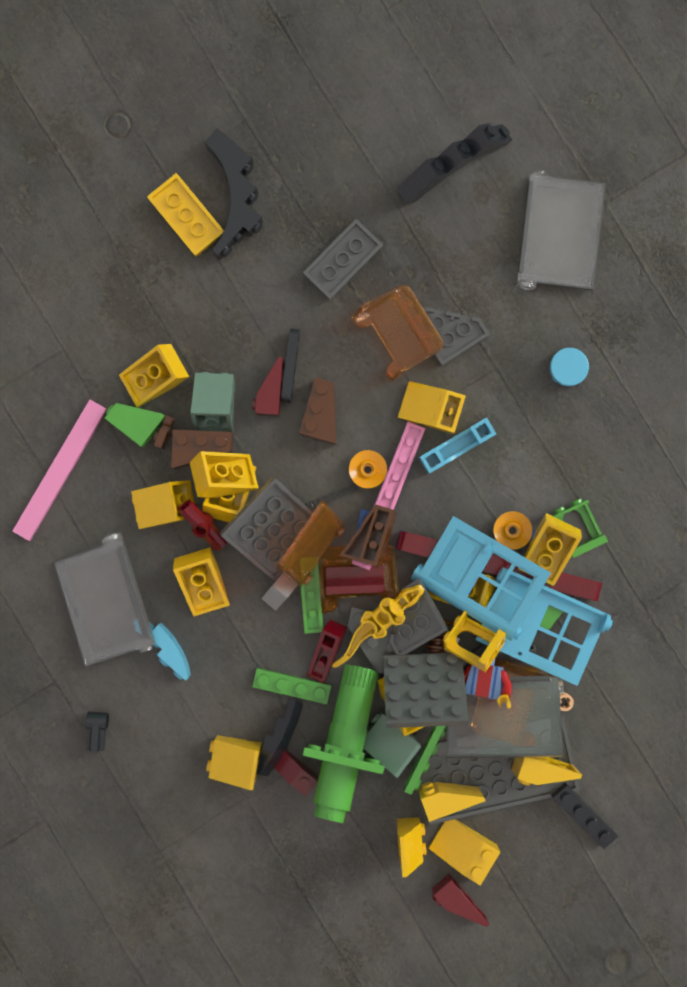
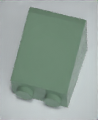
M195 373L191 404V417L195 431L233 433L234 374Z
M381 710L379 714L375 713L370 720L372 724L366 730L367 734L363 749L376 760L381 761L380 764L398 778L421 748L419 738L413 733L404 737L399 728H386V713Z

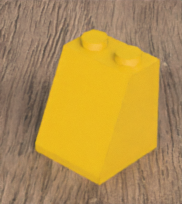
M190 480L168 482L131 491L139 529L186 520L179 513V506L188 499L195 504Z
M217 735L215 740H211L209 752H212V759H208L206 771L209 772V778L253 791L257 778L256 772L262 742Z

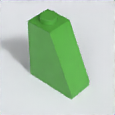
M116 403L107 409L105 419L138 445L145 448L156 431L163 425L166 416L161 413Z

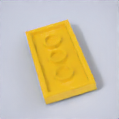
M177 173L147 196L149 201L195 257L199 256L222 237L224 230Z

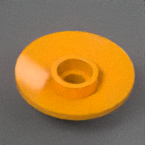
M364 450L357 453L351 459L349 474L356 485L362 488H374L384 481L387 474V464L379 453L372 450ZM367 466L370 467L371 472L365 473L364 468Z
M506 512L498 517L494 524V537L497 542L511 550L520 549L531 539V522L520 512ZM511 527L516 528L515 534L509 533Z

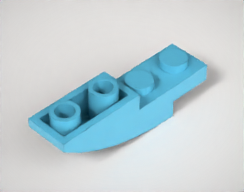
M137 618V620H136L133 624L136 625V628H135V629H136L140 634H142V631H141V628H140V625H139V622H138V619H139V618ZM149 622L156 643L153 646L162 649L157 654L159 661L164 666L171 667L174 670L173 674L177 678L186 681L191 676L186 656L178 641L162 623L154 627Z

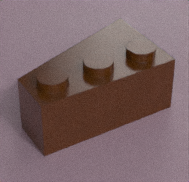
M315 377L299 434L336 445L334 383Z
M173 430L171 468L178 469L190 465L189 462L200 451L233 453V433Z
M375 504L362 522L361 527L352 536L350 542L339 556L380 569L397 515L396 511Z

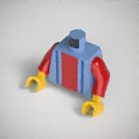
M495 659L486 673L473 665H469L464 670L466 694L495 699L498 702L499 708H501L502 703L507 702V708H511L509 699L511 697L512 683L504 668L494 665Z

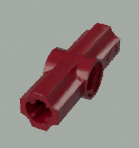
M190 499L184 501L179 506V513L193 526L192 533L196 537L204 538L215 551L222 549L227 544V541L219 534L220 531L213 524V516L202 512Z

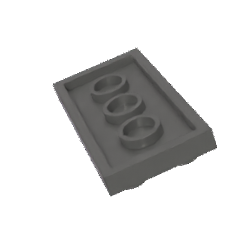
M355 219L303 272V275L331 300L380 251L383 244L360 221Z

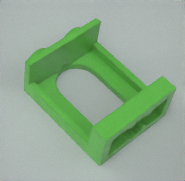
M581 498L572 501V506L564 508L562 506L553 510L554 514L551 515L563 521L564 514L572 510L577 511L581 515L591 536V539L578 544L571 558H575L608 542L606 536L601 534L587 505L589 500H582Z

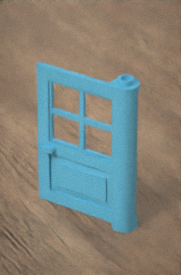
M453 516L425 565L419 564L411 580L421 579L428 591L461 611H466L469 616L492 630L505 632L506 638L512 641L513 638L517 640L522 633L521 623L551 572ZM493 553L511 563L500 584L482 574ZM515 566L534 576L523 597L504 587ZM479 577L498 587L486 608L468 597ZM501 590L520 601L509 621L490 611Z
M504 567L500 569L495 580L497 583H501L508 569ZM512 571L504 587L523 597L532 580ZM543 586L521 623L520 628L523 631L517 640L513 638L512 641L506 638V642L500 651L578 686L600 633H604L605 630L609 631L613 620H611V615L547 586ZM501 590L490 611L509 621L520 601ZM549 605L568 613L559 635L540 627ZM572 615L591 623L582 645L563 637ZM482 624V626H484V627L490 629L491 631L497 633L496 631H494V630H492L491 628L487 627L486 625ZM538 630L557 638L548 660L529 651ZM478 636L475 639L487 646L490 644ZM561 640L580 648L571 670L552 662Z

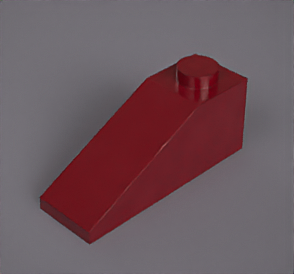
M278 357L257 392L256 399L253 398L252 410H255L256 415L280 417L283 357Z
M331 619L321 632L307 673L308 677L323 684L325 683L348 627Z
M285 749L274 768L291 786L306 797L318 782V775Z
M450 874L432 888L434 895L432 898L439 907L442 905L447 911L485 927L490 925L487 916Z

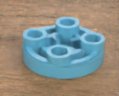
M564 348L558 351L550 361L549 370L552 380L567 387L581 383L586 378L589 370L586 356L575 348Z

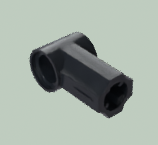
M92 711L87 713L86 729H88L86 750L93 752L104 750L109 713Z

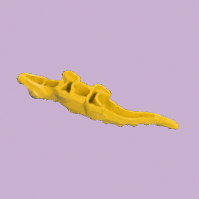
M422 585L403 589L396 599L383 598L379 607L373 612L366 610L360 620V625L353 634L347 651L332 664V667L336 668L345 663L368 637L373 636L374 639L383 638L386 636L387 629L390 626L403 624L405 621L403 611L417 603L424 592Z

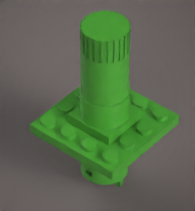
M353 665L344 666L333 720L330 724L327 742L324 744L323 751H320V746L311 744L307 748H303L302 756L322 760L313 803L316 804L315 817L344 823L346 811L350 812L359 769L383 774L385 766L380 765L381 761L364 758L365 753H363L368 720L379 674L377 671Z

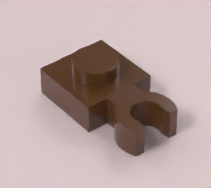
M166 415L162 428L159 431L157 430L153 437L154 446L165 449L171 428L175 422L174 418Z

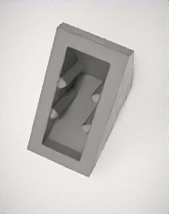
M286 569L261 599L276 611L299 585L300 581Z

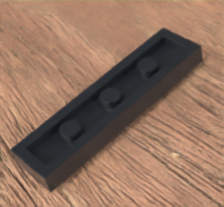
M566 782L551 795L603 849L618 837Z

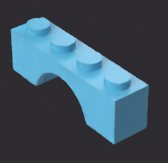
M485 418L420 456L418 459L426 473L430 474L496 435V432L489 420Z

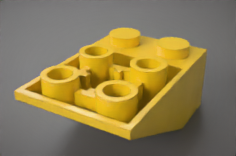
M409 381L398 418L448 434H454L466 396L446 389Z

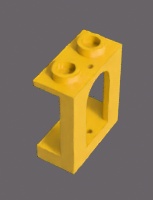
M464 611L461 616H457L451 632L447 631L443 638L445 650L486 673L506 642V633L498 630L497 633L469 619L467 612ZM461 632H471L490 643L481 658L457 644L456 638Z

